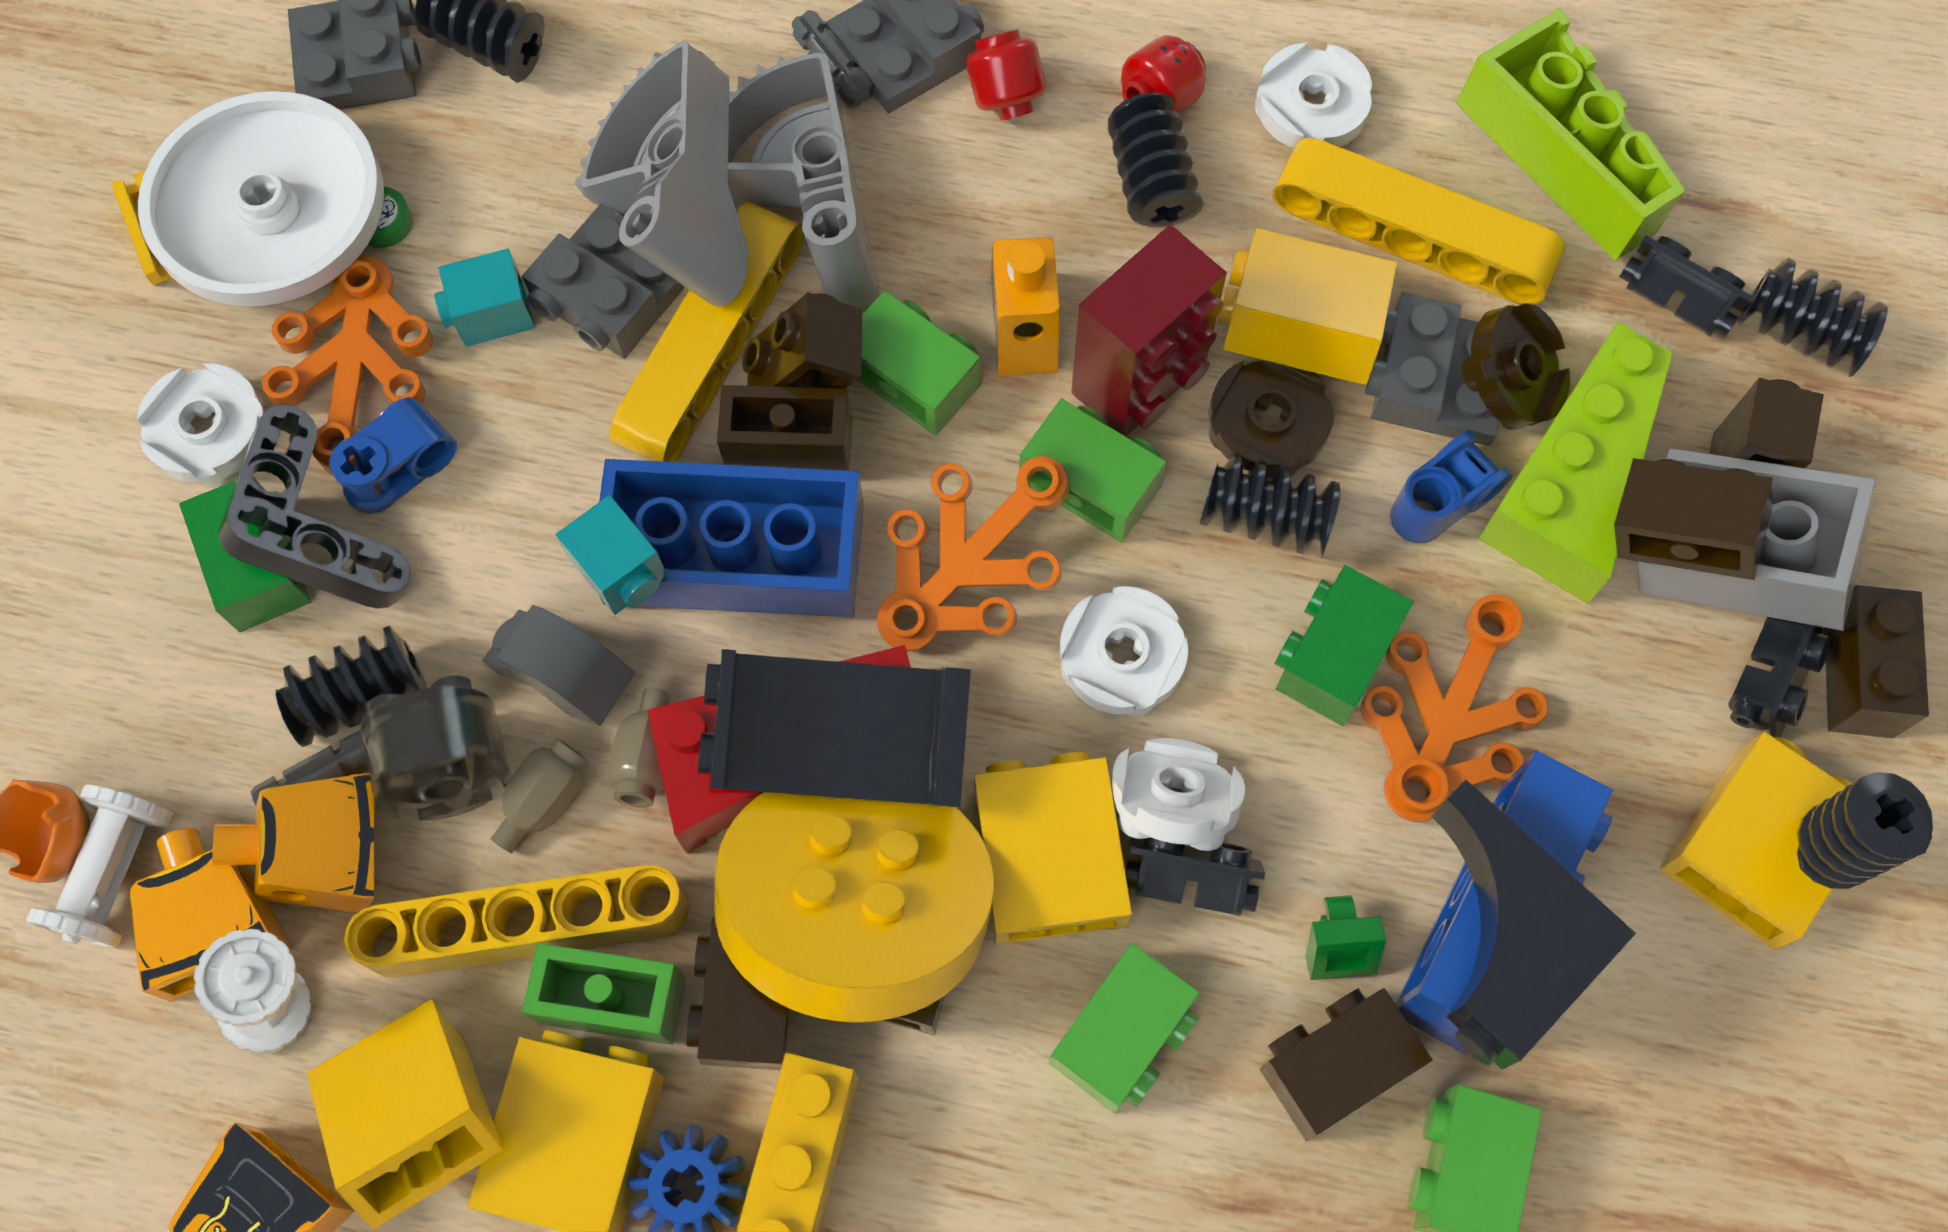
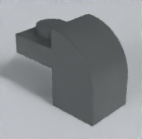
M532 605L528 612L518 609L513 618H510L499 627L493 637V646L482 660L499 675L532 686L566 714L601 726L636 674L633 669L590 635L563 618L536 605Z

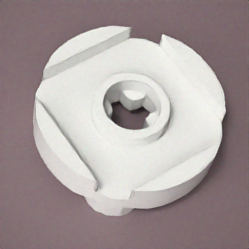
M1298 43L1277 52L1263 69L1254 105L1255 113L1265 129L1275 139L1294 148L1297 141L1304 138L1323 140L1338 147H1342L1354 140L1365 127L1372 104L1370 92L1373 85L1370 73L1364 64L1349 51L1327 44L1326 51L1320 49L1307 50L1308 43ZM1307 90L1312 95L1320 91L1326 94L1323 104H1312L1305 101L1303 91Z
M216 363L203 364L206 369L195 370L189 373L180 368L159 379L141 401L138 408L137 421L142 425V440L139 439L142 451L163 473L173 479L186 483H201L206 487L224 485L230 480L232 474H235L241 468L252 434L265 412L262 399L242 374L225 365ZM213 412L216 413L213 425L207 431L195 434L196 430L190 424L197 415L206 419Z
M1130 586L1115 587L1112 592L1102 593L1094 598L1092 594L1073 608L1064 623L1059 647L1063 680L1082 701L1102 712L1115 715L1128 714L1134 717L1150 713L1156 705L1167 700L1172 695L1185 671L1189 649L1187 638H1184V632L1178 623L1179 617L1165 600L1141 588ZM1124 637L1131 638L1135 641L1133 651L1140 658L1135 662L1127 660L1124 664L1114 662L1112 660L1113 653L1105 649V646L1108 642L1120 644Z
M1156 738L1145 741L1144 751L1133 753L1128 757V748L1119 754L1114 763L1110 783L1114 808L1119 814L1118 826L1128 836L1138 839L1152 837L1164 842L1186 844L1199 850L1210 851L1219 848L1223 844L1225 834L1238 823L1245 798L1244 780L1234 766L1230 776L1224 768L1217 765L1219 754L1212 749L1183 739ZM1169 788L1181 789L1182 793L1172 791Z

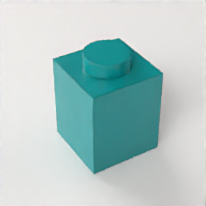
M509 248L438 267L444 291L434 293L440 318L445 328L455 326L466 347L535 328L524 281Z
M610 495L555 534L569 560L614 615L627 606L636 607L646 602L658 590L660 581L667 577L657 551Z

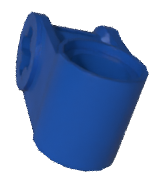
M407 397L388 406L379 417L350 438L340 442L333 449L329 459L330 470L336 481L343 485V494L351 507L363 513H378L389 508L396 500L423 480L432 477L446 467L456 453L457 441L415 398ZM350 455H353L357 462V465L354 467L349 460ZM377 483L382 490L380 495L377 494L373 486Z
M1471 430L1464 431L1450 441L1435 457L1408 477L1392 505L1390 513L1391 524L1397 534L1405 540L1414 543H1428L1436 539L1468 513L1477 511L1493 499L1509 483L1513 474L1507 468L1499 469L1476 446L1477 436ZM1414 499L1427 501L1433 505L1436 511L1424 510Z

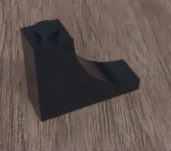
M1465 780L1431 816L1445 830L1465 860L1473 879L1480 910V942L1475 967L1466 989L1446 1017L1459 1029L1455 1033L1456 1039L1469 1054L1485 1065H1491L1494 1062L1502 1070L1521 1061L1636 933L1469 781Z

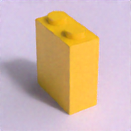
M1255 228L1250 250L1237 249L1228 284L1238 286L1239 289L1227 287L1225 291L1224 306L1217 322L1229 325L1223 350L1367 385L1382 342L1397 262Z
M1763 731L1739 749L1659 870L1763 943L1777 950L1803 937L1832 891L1830 888L1813 882L1800 869L1797 856L1799 846L1797 832L1801 818L1812 807L1819 805L1825 799L1831 798L1835 793L1844 790L1853 783L1841 777L1830 776L1806 760L1804 752L1798 746L1786 739L1772 737Z
M1070 752L1053 757L1050 760L1051 765L1025 768V764L1022 761H1002L987 766L986 773L974 775L980 835L990 856L994 873L991 915L996 945L1128 927L1132 912L1106 757L1090 759L1089 754L1086 752Z
M432 998L306 1073L335 1190L372 1230L503 1151L465 1040Z
M544 1030L541 1042L519 1037L493 1121L503 1151L480 1164L467 1208L563 1232H622L633 1190L627 1188V1181L629 1177L638 1175L641 1162L637 1159V1155L641 1149H645L665 1076L653 1068H648L650 1056L638 1051L610 1046L607 1057L581 1052L584 1044L583 1039L549 1030Z

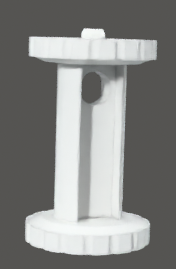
M84 785L79 799L97 810L55 910L32 908L26 923L62 935V940L69 943L77 944L79 941H84L107 948L118 949L123 936L112 928L104 926L145 827L167 828L173 813L130 792L123 793L100 786Z
M257 929L233 931L225 937L215 940L199 959V965L196 967L194 980L196 981L194 988L200 1004L209 1015H213L214 1019L217 1020L223 1035L230 1043H233L236 1048L245 1052L250 1051L252 1054H264L266 1052L273 1053L282 1050L284 1046H289L295 1042L298 1036L304 1032L308 1025V1019L312 1014V997L305 980L299 973H295L297 970L296 963L284 942L279 941L271 933L260 932Z

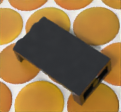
M722 649L721 664H707L704 705H716L717 710L715 733L701 732L698 773L711 774L710 789L745 790L960 807L971 669L943 667L939 670L739 654L736 653V650Z

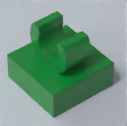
M1352 895L1325 897L1324 905L1327 915H1321L1320 921L1312 922L1305 956L1310 980L1377 975L1386 942L1381 917L1357 918Z

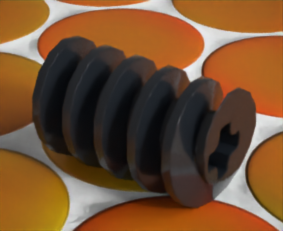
M416 1L414 10L415 25L424 36L435 38L440 44L448 48H454L456 52L465 57H472L477 63L485 67H491L493 71L502 76H509L516 83L526 79L534 70L539 59L545 28L544 18L540 13L534 10L525 12L524 6L517 1Z
M1162 93L1140 94L1124 100L1112 111L1107 125L1108 134L1113 140V154L1117 158V171L1122 178V191L1127 198L1128 214L1133 221L1150 227H1167L1169 224L1183 223L1195 217L1202 210L1204 203L1201 195L1195 192L1198 180L1195 174L1190 172L1193 160L1189 153L1185 152L1188 141L1184 133L1180 132L1183 125L1182 119L1177 112L1171 111L1174 107V98Z
M1791 258L1783 260L1773 270L1768 269L1753 291L1752 300L1742 310L1738 323H1744L1754 313L1759 312L1762 314L1759 333L1765 335L1775 325L1781 323L1784 325L1781 344L1787 346L1800 334L1807 336L1803 355L1810 357L1819 348L1826 345L1830 347L1826 366L1833 368L1843 358L1848 356L1852 358L1848 377L1854 376L1870 356L1883 332L1888 312L1887 305L1882 302L1875 303L1862 314L1865 299L1863 293L1859 291L1852 292L1839 302L1842 285L1836 280L1828 282L1819 291H1816L1819 274L1814 269L1807 270L1799 278L1793 280L1796 262Z
M1234 453L1224 467H1219L1217 463L1199 524L1207 526L1217 512H1222L1223 531L1232 533L1242 519H1246L1249 539L1256 540L1266 526H1270L1273 546L1280 547L1288 535L1294 533L1296 536L1297 553L1304 554L1313 541L1318 540L1320 541L1322 558L1340 503V483L1330 481L1320 495H1316L1315 475L1306 474L1298 486L1292 488L1290 468L1282 467L1273 480L1268 481L1266 461L1258 460L1248 474H1243L1242 454Z
M391 626L383 628L384 647L381 649H377L365 635L359 637L360 657L353 659L341 645L334 647L335 667L328 669L316 655L308 657L310 674L308 678L303 679L291 665L283 667L285 687L276 689V700L285 725L301 747L312 744L314 729L325 738L337 734L339 727L338 718L350 728L362 724L363 707L375 718L385 715L388 708L387 696L400 708L410 705L412 700L411 685L424 698L429 697L423 674L409 645Z
M1875 772L1864 776L1855 783L1848 785L1844 790L1835 793L1831 798L1825 799L1819 805L1812 807L1801 818L1797 832L1799 842L1797 856L1800 869L1813 882L1830 889H1849L1865 883L1867 880L1875 878L1894 867L1902 865L1904 862L1926 853L1932 839V810L1924 794L1911 781L1894 773Z

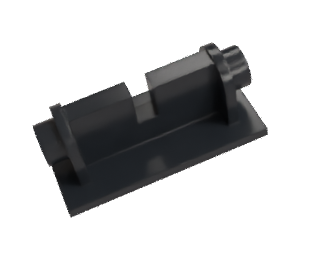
M1645 235L1637 253L1646 258L1642 262L1632 256L1619 276L1629 283L1626 289L1635 292L1662 309L1675 290L1686 295L1674 316L1699 329L1709 337L1715 332L1725 338L1739 318L1729 312L1731 306L1741 312L1753 298L1752 295L1742 290L1745 283L1738 276L1716 266L1711 271L1704 269L1689 260L1692 253L1685 246L1665 236H1660L1658 241H1655Z
M1771 617L1766 618L1751 653V660L1773 666V668L1769 672L1749 665L1745 666L1733 696L1728 703L1729 708L1732 710L1730 719L1735 724L1745 728H1755L1758 722L1769 725V733L1772 737H1781L1786 724L1794 727L1798 725L1808 698V690L1802 688L1809 670L1817 673L1822 670L1829 653L1831 636L1823 634V627Z
M1131 837L1130 853L1141 855L1140 863L1127 860L1125 869L1127 887L1135 889V896L1181 904L1185 880L1198 882L1194 907L1233 914L1235 916H1241L1242 910L1255 913L1259 897V886L1248 884L1249 877L1264 880L1265 871L1261 861L1251 859L1252 850L1239 845L1223 843L1215 850L1203 851L1185 846V844L1164 842L1152 837L1144 839Z

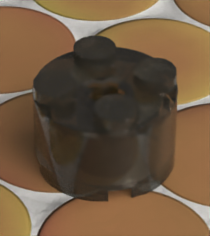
M461 675L446 676L435 681L430 688L412 691L403 695H379L369 700L364 706L366 718L361 726V737L375 806L383 815L400 819L398 809L417 810L420 821L457 816L477 809L491 801L493 797L490 788L499 781H501L504 789L510 782L511 773L494 702L487 694L472 689L471 680L468 677Z

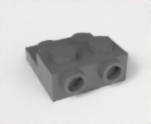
M338 0L287 9L295 93L320 99L339 110L417 96L414 72L422 71V61L415 38L409 36L408 26L415 25V8L412 0Z
M863 0L825 22L827 24L826 30L829 29L835 34L856 61L854 67H860L869 77L872 83V94L888 114L967 69L966 59L968 55L977 50L974 41L981 39V34L984 32L982 18L974 5L970 2L959 5L956 0Z
M600 204L570 239L559 233L525 271L522 279L529 292L527 300L539 314L550 321H556L558 317L572 325L575 333L593 349L603 351L606 347L625 359L685 287L624 246L619 238V229L624 217Z
M1402 292L1396 308L1388 307L1381 342L1386 344L1383 360L1375 359L1365 389V394L1375 396L1371 419L1451 438L1457 437L1464 431L1471 430L1477 436L1475 443L1491 446L1497 435L1499 420L1487 409L1479 392H1473L1466 386L1462 376L1463 361L1466 357L1471 356L1472 338L1478 324L1476 321L1460 318L1462 305Z

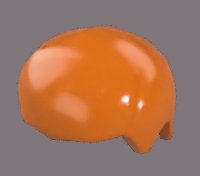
M13 779L0 793V851L12 855L18 862L17 867L9 869V874L35 883L57 882L67 876L74 866L90 828L89 814L83 801L79 799V796L72 789L64 785L43 781Z

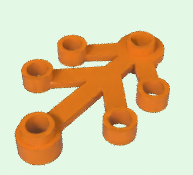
M358 257L350 267L332 281L333 292L302 315L297 312L284 313L277 317L272 325V335L280 347L287 353L299 354L311 347L315 339L314 335L345 315L343 328L340 333L295 367H274L264 375L262 380L263 391L275 405L287 404L295 406L304 398L306 390L336 368L327 424H324L317 430V440L312 452L322 468L331 475L333 474L330 470L329 459L333 450H327V448L334 441L341 438L346 440L358 432L354 425L364 366L383 385L384 393L391 404L407 397L415 398L422 404L426 395L425 388L417 374L409 369H401L369 335L372 314H375L391 330L394 342L404 355L410 357L421 356L427 353L433 344V334L424 319L416 315H408L392 298L394 289L393 276L382 261L373 257ZM369 279L365 285L355 287L359 282ZM302 328L296 337L285 338L291 329ZM421 331L420 336L416 340L404 341L405 336L409 332ZM292 381V385L287 391L276 393V389L281 383ZM402 385H414L411 392L407 395L396 396V391ZM350 455L349 460L354 467L357 465L354 456Z
M1038 456L1026 461L1017 474V489L967 541L966 499L972 492V479L967 471L958 464L947 463L938 467L932 476L931 486L936 496L940 498V569L923 586L920 546L927 540L929 534L928 524L921 515L910 509L899 510L890 517L887 524V533L891 541L896 544V591L883 600L877 614L879 632L890 646L898 647L905 645L906 650L911 652L928 646L938 632L984 631L993 637H1004L1014 630L1018 619L1016 609L1010 602L1001 597L987 598L979 607L941 606L959 587L1029 585L1037 591H1049L1058 585L1062 577V567L1060 562L1050 552L1037 550L1028 554L1025 559H986L1034 509L1052 510L1065 501L1069 493L1070 481L1066 471L1059 462L1046 456ZM1038 471H1048L1052 474L1051 486L1042 492L1032 490L1030 487L1032 476ZM949 474H959L963 480L961 489L955 494H945L942 491V482ZM907 519L916 520L918 532L915 537L906 541L901 540L898 535L900 524ZM1040 560L1051 562L1053 566L1051 577L1044 582L1033 581L1030 573L1033 564ZM994 606H1003L1008 613L1006 623L997 629L990 628L986 622L987 612ZM912 607L918 614L917 624L910 630H902L898 625V615L903 609Z
M1497 594L1484 596L1476 602L1469 612L1465 628L1471 640L1444 699L1427 661L1429 649L1424 638L1414 632H1402L1392 640L1386 651V661L1392 670L1404 675L1428 733L1419 754L1400 717L1403 711V700L1394 688L1384 685L1376 686L1367 693L1362 701L1360 708L1362 718L1368 725L1378 729L1393 765L1384 782L1385 799L1391 810L1407 821L1422 823L1433 820L1431 816L1465 780L1469 781L1473 786L1485 782L1502 786L1524 763L1523 755L1517 747L1510 743L1500 742L1492 745L1482 757L1443 767L1454 744L1511 726L1518 730L1528 731L1537 727L1548 713V702L1545 696L1540 691L1530 687L1516 690L1509 699L1468 711L1495 650H1501L1509 646L1522 628L1523 616L1521 610L1510 598ZM1485 619L1494 621L1500 628V635L1493 636L1486 633L1481 628L1480 621ZM1400 645L1412 647L1417 653V660L1413 662L1403 660L1397 653V647ZM1377 698L1388 701L1392 707V714L1389 716L1378 715L1374 712L1371 701ZM1525 700L1531 703L1535 708L1536 716L1534 718L1522 716L1517 711L1516 701ZM1502 755L1506 757L1512 766L1511 773L1504 774L1495 770L1491 762L1492 756ZM1406 783H1420L1426 790V800L1416 801L1411 799L1406 793Z

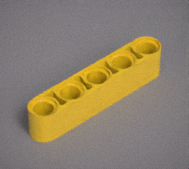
M1304 138L1297 141L1272 191L1276 204L1293 216L1520 305L1525 303L1535 305L1545 299L1565 252L1566 245L1563 239L1547 227L1315 138Z
M745 202L741 205L737 214L748 246V272L742 290L735 299L721 307L712 306L692 291H688L613 417L609 434L610 441L613 444L650 461L677 462L793 266L804 237L801 223L751 202Z
M642 865L374 905L362 909L352 917L346 927L344 942L347 953L355 962L384 977L397 978L530 958L535 955L537 943L583 950L663 938L674 934L683 926L688 917L689 901L686 892L668 870L658 865ZM654 888L668 889L670 891V900L661 913L654 916H643L640 914L639 904L645 893ZM591 897L600 898L602 900V911L599 917L592 924L575 926L573 914L577 905ZM524 907L533 908L534 920L531 927L522 935L516 937L508 936L506 929L511 915ZM464 917L466 928L462 938L454 945L442 947L440 935L444 926L452 919ZM396 927L398 935L393 949L386 955L375 957L373 947L377 936L385 929Z

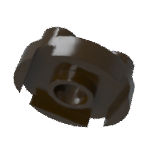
M1525 303L1514 306V304L1485 312L1473 334L1471 356L1466 357L1463 361L1462 376L1466 386L1473 392H1479L1487 409L1507 430L1530 427L1555 418L1565 404L1570 388V369L1559 370V360L1556 354L1557 350L1565 349L1564 341L1556 324L1545 311L1536 305Z
M1244 360L1233 365L1219 379L1211 398L1208 413L1210 422L1209 439L1212 445L1220 450L1228 460L1234 453L1242 454V467L1246 471H1250L1258 460L1266 461L1267 475L1274 478L1282 467L1290 468L1291 476H1293L1299 468L1308 465L1320 454L1330 434L1334 413L1333 406L1330 407L1329 400L1324 393L1325 384L1317 373L1266 360L1251 362L1244 365ZM1271 404L1281 408L1279 418L1285 423L1272 426L1266 425L1260 421V416L1254 410L1258 408L1266 411Z

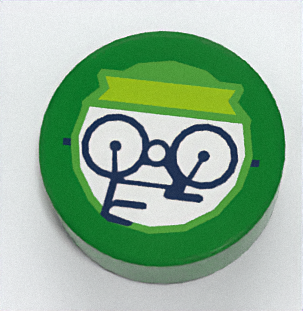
M384 186L381 217L368 243L369 246L383 248L395 245L407 236L412 227V213L404 197L393 188Z

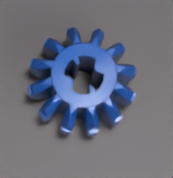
M690 1125L685 1133L683 1149L674 1133L666 1130L659 1135L660 1144L665 1153L662 1158L646 1149L640 1150L637 1159L643 1165L651 1168L652 1171L649 1178L640 1176L629 1177L627 1188L637 1192H648L649 1198L636 1203L630 1209L631 1216L635 1220L647 1219L658 1213L648 1232H670L673 1227V1232H693L694 1226L697 1232H716L711 1221L715 1217L730 1227L738 1225L740 1217L736 1212L724 1207L727 1197L738 1200L746 1199L749 1187L738 1183L728 1184L727 1178L740 1173L746 1167V1163L740 1156L730 1157L718 1163L729 1144V1140L726 1137L717 1134L703 1149V1129L697 1125ZM700 1171L704 1179L696 1181V1184L704 1188L701 1198L697 1202L684 1199L678 1205L674 1197L681 1195L682 1192L673 1188L676 1179L681 1174L693 1177Z

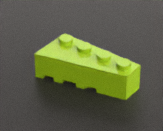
M1558 8L1478 56L1456 104L1598 245L1617 261L1638 247L1645 235L1651 238L1658 232L1686 190L1646 132L1634 131L1624 116L1628 105L1617 89L1606 90L1593 70L1597 60L1586 44L1577 46L1567 32L1571 22L1563 10Z
M1617 321L1478 539L1588 604L1611 578L1617 557L1614 523L1633 458L1644 459L1673 352Z

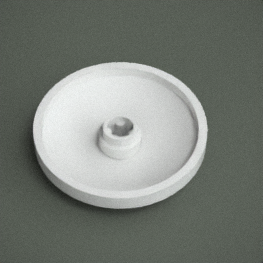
M268 91L244 94L215 103L193 115L177 127L157 149L143 175L139 190L138 217L140 228L148 247L160 264L174 280L192 293L214 302L234 306L278 304L302 297L325 286L343 273L360 256L370 242L381 217L384 200L383 177L377 158L363 132L353 120L331 104L311 96L293 92Z

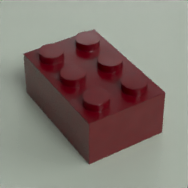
M1169 224L1079 304L1071 393L1085 406L1099 413L1110 428L1125 437L1138 425L1142 429L1152 425L1167 407V399L1180 387L1187 391L1195 386L1210 366L1207 357L1209 349L1217 336L1214 332L1216 318L1224 306L1221 297L1227 272L1174 226Z

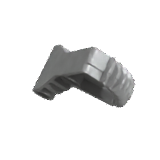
M682 41L664 54L656 52L653 55L651 64L645 69L638 68L637 77L630 85H623L624 92L616 102H610L612 109L604 120L598 121L600 129L596 137L588 141L591 149L588 156L580 162L584 171L576 178L575 185L583 193V196L594 204H603L624 217L619 229V238L624 246L712 306L721 307L727 305L740 293L746 282L748 272V246L728 186L730 79L704 53L697 51L686 41Z
M819 52L787 61L777 55L776 65L768 69L757 64L756 76L751 79L738 76L737 90L735 92L729 91L728 186L734 205L741 206L745 202H751L758 206L801 207L804 218L802 230L825 294L835 297L838 302L860 308L862 313H864L878 298L879 286L860 204L840 97L829 60L824 53ZM828 96L827 102L796 110L770 127L755 147L750 163H731L742 143L765 121L799 103Z

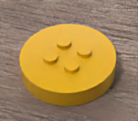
M764 792L751 801L736 816L721 842L715 874V923L723 948L733 965L747 981L770 999L787 1008L820 1019L839 1022L887 1020L907 1015L929 1006L954 989L968 974L981 952L986 936L993 900L994 873L990 856L981 836L966 816L956 807Z

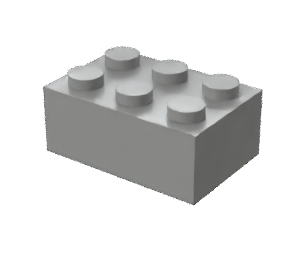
M1670 448L1667 459L1680 461L1687 466L1722 471L1738 468L1748 470L1758 476L1773 477L1772 513L1755 580L1638 561L1640 593L1843 631L1871 523L1876 479Z

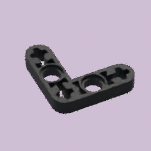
M281 404L266 409L252 434L219 528V540L222 547L230 556L244 563L358 604L377 609L393 605L397 602L411 579V567L408 560L399 551L388 545L294 511L317 440V427L314 420L306 412L295 406ZM280 430L290 434V444L285 454L273 451L280 436ZM256 472L271 473L283 482L286 489L283 492L277 493L266 491L255 482L253 474ZM247 523L259 527V538L247 534ZM283 534L291 537L285 549L279 547ZM304 543L321 545L331 554L333 562L321 565L308 560L303 555L300 545ZM348 558L354 561L349 568L350 573L342 570ZM372 569L383 573L382 580L385 584L374 580L375 573Z

